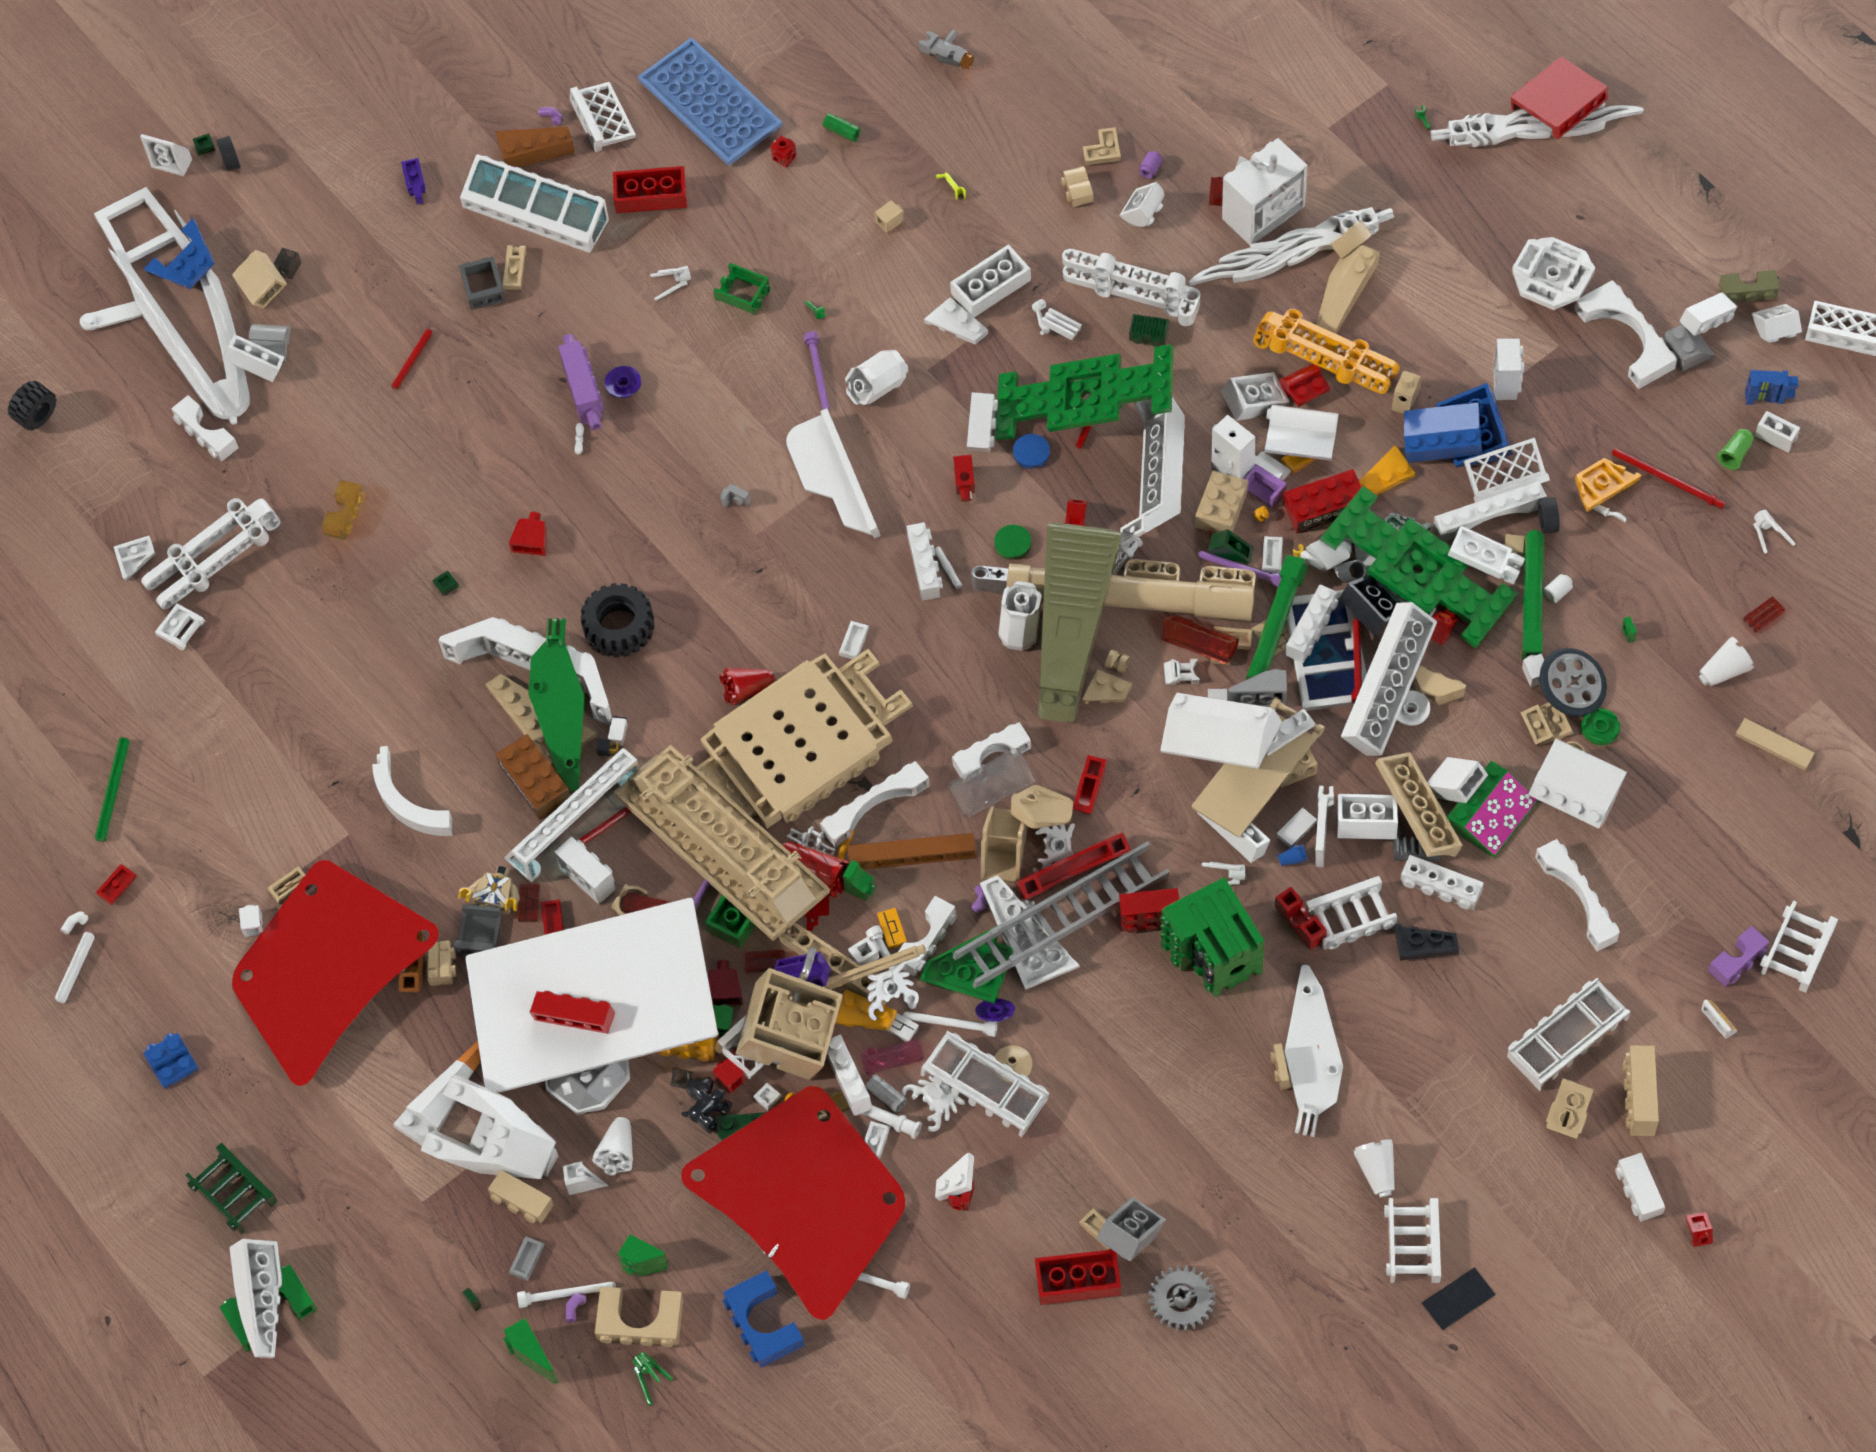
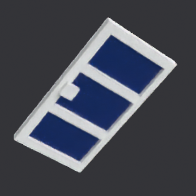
M1344 590L1337 591L1338 605L1335 610H1332L1328 624L1322 628L1321 636L1318 641H1315L1310 656L1306 657L1304 663L1293 659L1302 709L1305 711L1354 705L1351 702V693L1355 689L1353 620L1356 619V616L1339 599ZM1314 594L1294 597L1286 620L1289 638L1293 634ZM1361 648L1362 684H1363V682H1364L1365 677H1366L1367 674H1366L1365 663H1364V658H1363V653H1362V648Z

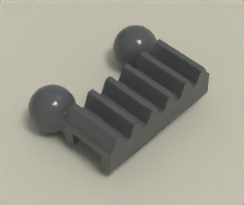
M1397 828V839H1390L1393 842V861H1407L1409 855L1425 861H1441V855L1427 857L1420 842L1415 840L1414 837L1408 840L1407 837H1404V832L1400 828Z

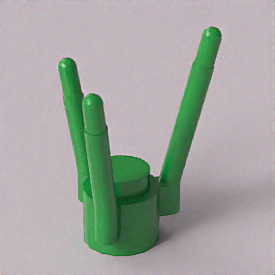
M642 1352L633 1359V1363L636 1366L633 1370L638 1376L648 1405L652 1406L650 1395L641 1373H650L655 1381L659 1383L660 1379L653 1371L654 1366L669 1381H672L673 1378L653 1357H649L646 1352Z

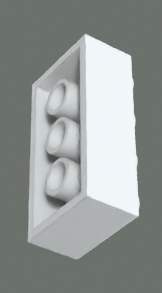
M1008 244L951 281V295L971 316L976 317L1031 281V269Z

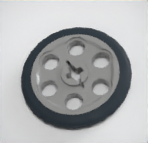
M1562 648L1549 654L1543 661L1539 675L1540 687L1547 701L1556 710L1570 716H1586L1589 713L1595 712L1603 704L1607 690L1606 677L1601 666L1591 655L1575 648ZM1574 661L1581 664V670H1577L1574 667ZM1557 663L1564 666V672L1557 669ZM1578 676L1580 677L1577 681H1575V684L1567 688V686L1571 683L1573 679L1575 680ZM1587 676H1591L1594 679L1593 685L1587 682ZM1552 680H1557L1560 688H1555L1552 685ZM1583 692L1589 695L1590 701H1585L1582 698ZM1565 694L1572 697V703H1568L1565 700Z

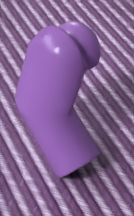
M981 885L974 888L978 898L972 904V909L976 913L985 910L988 905Z
M576 1293L566 1303V1322L576 1321V1308L586 1303V1296L584 1294Z

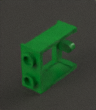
M729 263V275L721 277V288H714V298L754 315L756 310L760 309L764 296H767L770 292L769 278ZM736 279L759 287L751 302L728 294Z

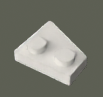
M150 536L114 546L124 581H127L156 555Z

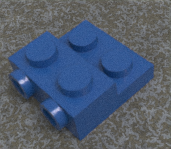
M178 1033L167 1034L163 1038L164 1041L159 1044L152 1043L148 1045L146 1051L143 1052L164 1089L199 1070Z

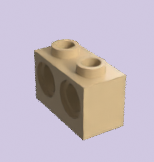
M1310 748L1280 785L1281 788L1317 774V762Z

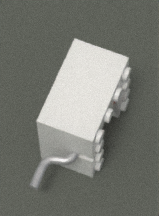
M1279 138L1269 142L1264 149L1255 152L1250 161L1247 160L1240 163L1234 171L1228 172L1224 176L1222 219L1249 245L1258 242L1305 207L1307 164Z

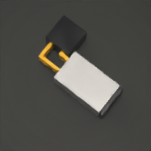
M612 716L608 740L598 739L596 748L598 755L610 756V753L617 754L619 746H624L628 726L627 717Z

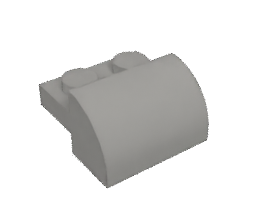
M252 324L248 339H250V342L283 356V361H286L291 327Z

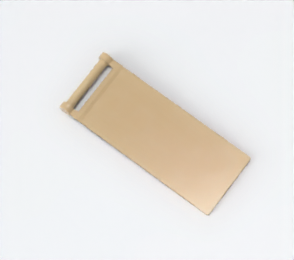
M1277 697L1269 706V708L1278 709L1290 717L1298 713L1283 704L1282 700ZM1277 714L1282 722L1286 720L1284 717ZM1315 723V726L1311 728L1314 731L1312 735L1305 732L1269 756L1265 754L1258 769L1225 763L1198 796L1191 808L1236 837H1240L1311 745L1321 736L1325 727Z

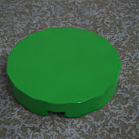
M1006 525L999 529L994 538L995 550L1005 559H1020L1026 556L1031 548V535L1027 529L1020 525Z
M1599 708L1592 714L1589 713L1583 717L1581 730L1586 740L1601 746L1614 742L1619 735L1621 726L1618 717L1613 712Z

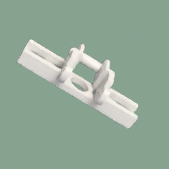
M813 826L810 829L808 828V832H804V834L791 828L789 835L786 836L788 840L808 847L809 842H813L815 845L811 847L812 849L823 853L826 850H830L832 852L831 856L836 852L834 848L821 842L822 838L824 839L825 837L824 832L819 833L813 830ZM792 834H797V835H798V838L796 839V838L792 837L791 835H792ZM811 834L818 837L816 841L809 838Z

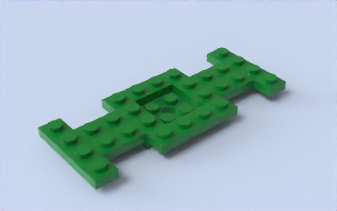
M1172 344L1154 347L1153 363L1122 369V357L1119 353L1050 365L1049 381L1018 386L1019 375L1016 371L999 374L995 438L998 441L1015 438L1016 422L1047 417V430L1049 432L1119 421V409L1122 408V404L1152 399L1151 411L1154 415L1172 412L1174 347ZM1086 394H1091L1088 399H1083Z
M1362 486L1321 536L1320 541L1335 551L1345 538L1376 559L1366 573L1408 602L1414 603L1428 615L1431 614L1436 606L1441 604L1469 623V626L1460 638L1476 649L1517 597L1518 593L1504 583L1499 586L1493 595L1462 575L1469 565L1448 556L1451 546L1410 518L1398 530L1369 509L1377 501L1378 496ZM1413 567L1420 568L1422 573H1415Z

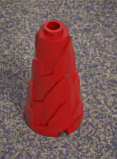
M788 841L782 844L791 854L794 851L799 853L800 858L798 860L830 888L828 895L835 898L838 897L835 893L842 894L845 891L843 875L850 864L848 860L819 852L796 842Z

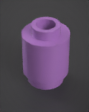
M1155 151L1148 152L1140 165L1139 173L1147 179L1155 176L1163 162L1161 155Z

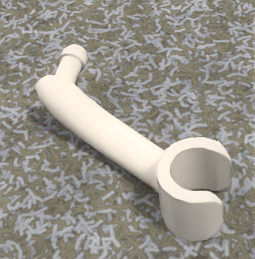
M1043 299L1038 300L1032 305V309L1037 314L1039 326L1042 329L1040 331L1041 335L1050 332L1049 328L1040 324L1043 318L1041 310L1046 307Z

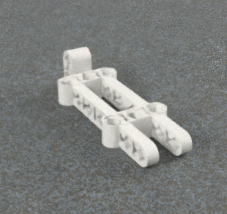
M1067 249L1062 254V262L1065 265L1063 268V278L1065 281L1095 289L1096 294L1101 297H1109L1112 294L1162 308L1169 316H1178V322L1181 325L1190 326L1193 324L1200 308V291L1186 286V279L1182 274L1172 272L1168 276L1116 261L1115 257L1108 253H1102L1100 256L1075 249Z
M238 498L230 500L227 504L228 512L184 546L173 544L168 548L167 554L169 557L148 572L141 580L147 590H153L179 570L184 575L157 597L156 602L163 610L172 607L194 589L198 592L205 591L209 587L208 578L251 545H266L269 535L263 526L266 530L272 531L280 525L281 521L264 499H258L248 507ZM240 525L244 531L198 566L193 561L194 558L236 526Z

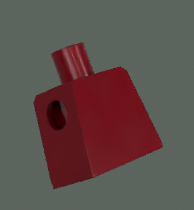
M727 960L717 961V969L708 971L713 1005H743L737 970L734 968L729 969V961Z

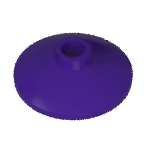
M630 366L615 367L609 371L605 378L606 390L610 395L617 398L630 397L641 386L640 374Z
M997 999L995 1004L983 1001L976 1006L975 1013L982 1020L1000 1022L1010 1018L1015 1013V1006L1012 1002L1004 999Z

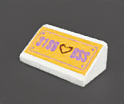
M1703 1001L1701 1010L1724 1038L1727 1039L1737 1032V1029L1713 1001Z

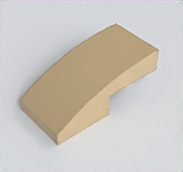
M1360 220L1347 229L1344 234L1332 241L1330 245L1340 258H1343L1368 239L1372 233Z

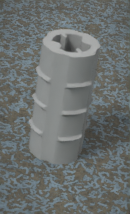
M877 1074L866 1084V1089L894 1112H899L905 1106L907 1099Z

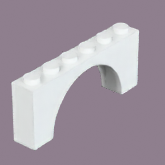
M1613 280L1576 301L1575 311L1584 323L1601 318L1615 319L1629 325L1637 332L1643 344V353L1629 367L1628 377L1638 389L1675 369L1677 362L1676 354L1669 350L1664 339L1655 333L1654 327L1646 322L1643 314L1637 311L1632 300L1624 295L1622 288L1616 285Z

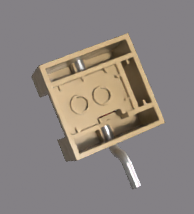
M809 947L803 970L798 978L768 968L756 981L735 1054L768 1066L771 1063L776 1064V1069L810 1080L823 1068L843 994L806 981L812 968L816 953L815 948Z

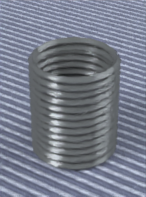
M1360 560L1344 562L1338 568L1340 580L1346 583L1366 575V566ZM1350 566L1354 569L1353 577L1350 574Z

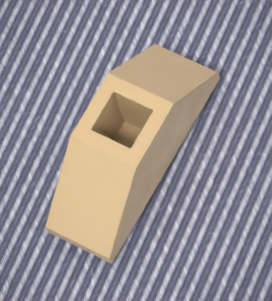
M1420 665L1413 679L1417 692L1425 695L1429 702L1436 705L1462 698L1465 695L1466 685L1461 681L1452 680L1438 672L1434 673Z

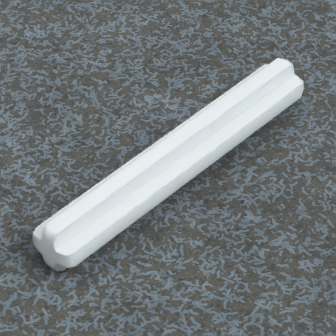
M85 932L56 993L55 999L57 1002H66L95 938L92 933Z

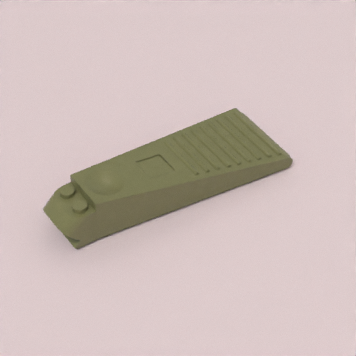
M1055 522L1053 524L1047 523L1038 716L1041 719L1069 723L1077 720L1079 701L1123 533L1117 532V530Z

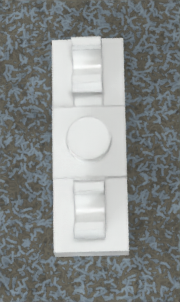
M1304 709L1281 722L1266 752L1267 756L1315 726V722Z

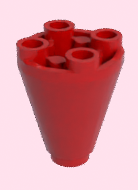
M729 667L719 674L720 682L724 685L725 689L723 694L726 703H731V705L742 703L775 682L772 670Z

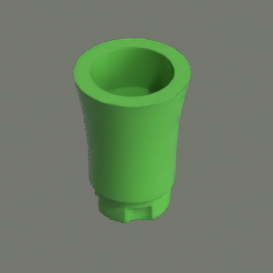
M1739 429L1725 447L1717 453L1719 463L1730 470H1738L1754 440L1752 433L1747 429Z

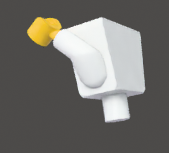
M1345 538L1335 551L1318 540L1306 547V550H1304L1302 544H1299L1298 548L1300 551L1293 549L1294 557L1304 558L1305 562L1323 572L1333 568L1337 577H1339L1338 568L1344 561L1350 558L1352 542Z

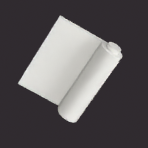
M1272 405L1267 410L1266 419H1270L1264 452L1331 461L1339 413Z

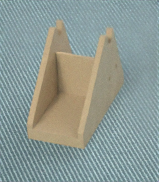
M995 806L990 807L983 827V839L981 840V881L999 876L1005 884H1015V881L1021 879L1028 826L1011 814V810L998 809Z

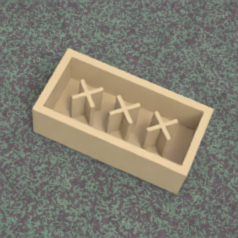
M1630 1045L1628 1053H1625V1060H1623V1072H1626L1624 1091H1627L1625 1110H1628L1626 1129H1630V1136H1655L1659 1122L1655 1046Z

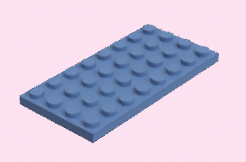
M692 37L638 76V81L728 166L783 126L782 121Z

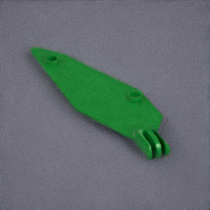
M547 618L546 641L531 656L528 695L555 768L569 789L576 791L579 788L585 696L565 643L566 618H561V620L554 618L553 621L552 618ZM573 761V765L569 767L568 763Z

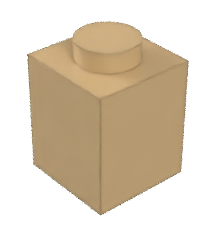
M891 200L875 211L876 223L888 233L904 221V211L899 204L896 205Z

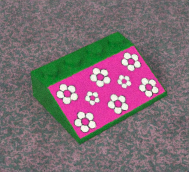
M1491 760L1484 769L1488 776L1466 803L1458 802L1447 816V819L1456 834L1495 858L1537 804L1538 799L1528 795L1530 791L1508 770Z

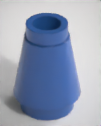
M1298 844L1278 855L1281 866L1304 863L1305 860H1308L1303 845L1298 846Z

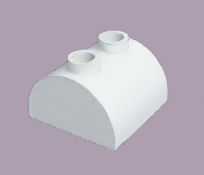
M1157 182L1135 189L1119 216L1134 226L1144 227L1151 225L1155 220L1153 217L1154 212H1159L1163 207L1161 201L1165 196L1164 190Z

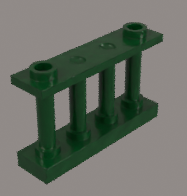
M221 1142L216 1147L219 1153L218 1158L195 1179L189 1173L185 1175L189 1181L187 1185L194 1192L198 1190L228 1220L226 1224L232 1231L237 1229L243 1234L244 1230L240 1223L262 1203L265 1204L267 1202L272 1207L278 1201L275 1195ZM228 1163L232 1167L231 1171L207 1192L200 1184L222 1164ZM241 1176L245 1180L244 1184L220 1205L214 1197L234 1178ZM254 1189L258 1193L256 1195L257 1198L233 1218L227 1210L245 1193Z

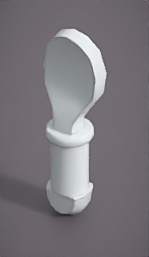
M1602 505L1593 508V510L1603 514L1605 517L1611 516L1624 523L1626 522L1624 515L1618 512H1609L1610 508Z

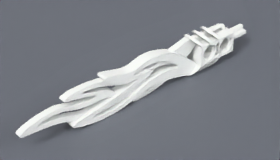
M1603 103L1596 109L1598 111L1594 110V112L1589 114L1562 137L1580 136L1600 131L1605 128L1606 122L1621 117L1642 114L1644 109L1628 105L1605 108V103ZM1523 109L1509 115L1485 113L1482 116L1481 114H1476L1473 117L1472 115H1467L1464 119L1449 121L1447 129L1431 131L1432 141L1449 139L1450 146L1466 145L1468 147L1496 145L1515 137L1544 139L1552 136V128ZM1600 117V118L1595 119V120H1592V121H1585V120H1590V119H1594V118ZM1486 126H1488V127H1490V128H1492V129L1488 132Z
M1372 207L1359 211L1349 210L1327 218L1326 221L1315 228L1296 229L1285 233L1273 241L1252 243L1250 248L1239 250L1220 258L1219 264L1221 265L1212 266L1195 275L1189 281V286L1220 278H1233V282L1236 283L1265 277L1286 265L1298 264L1318 251L1333 249L1330 245L1331 242L1344 234L1349 229L1348 227L1353 226L1360 220H1362L1372 234H1375L1379 231V223L1394 218L1393 210L1389 208L1375 213ZM1336 228L1339 229L1340 233L1334 232ZM1308 241L1298 246V243ZM1250 266V267L1245 268V269H1243V270L1217 272V271H1221V270H1234V269H1240V268H1244V267Z

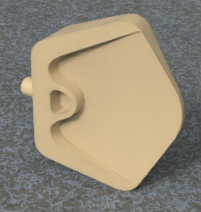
M1032 785L1019 793H1014L1011 797V814L1030 828L1037 829L1063 825L1071 821L1073 801L1059 793L1038 785Z

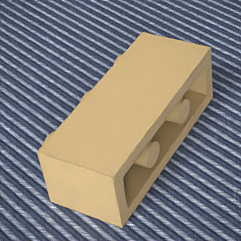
M500 1170L488 1188L492 1201L497 1204L503 1203L507 1205V1208L515 1214L521 1213L530 1223L537 1222L541 1225L554 1206L551 1197L503 1170Z

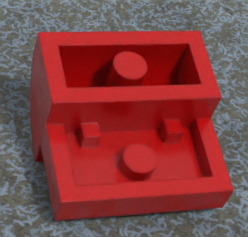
M1313 363L1279 380L1286 395L1292 397L1298 407L1330 391L1329 384L1321 375V369Z

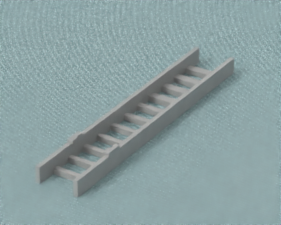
M1147 841L956 950L953 958L957 960L970 952L984 972L982 976L974 980L973 987L977 988L1118 907L1119 893L1105 876L1107 873L1114 871L1128 890L1126 893L1144 892L1168 878L1170 871L1166 869L1154 877L1150 876L1137 858V856L1148 851L1150 843ZM1128 861L1144 881V883L1137 887L1121 867V865ZM1098 880L1112 901L1104 905L1089 884ZM1079 889L1083 890L1096 908L1095 911L1088 915L1072 894ZM1065 897L1081 917V919L1072 924L1056 904ZM1050 906L1065 926V928L1054 933L1040 913ZM1032 916L1037 918L1049 935L1048 938L1041 942L1037 941L1024 923L1025 920ZM1016 925L1020 926L1033 945L1023 952L1008 932L1009 929ZM1001 934L1016 953L1010 956L1008 961L1004 959L992 942V939ZM985 943L1001 964L992 970H989L975 950Z

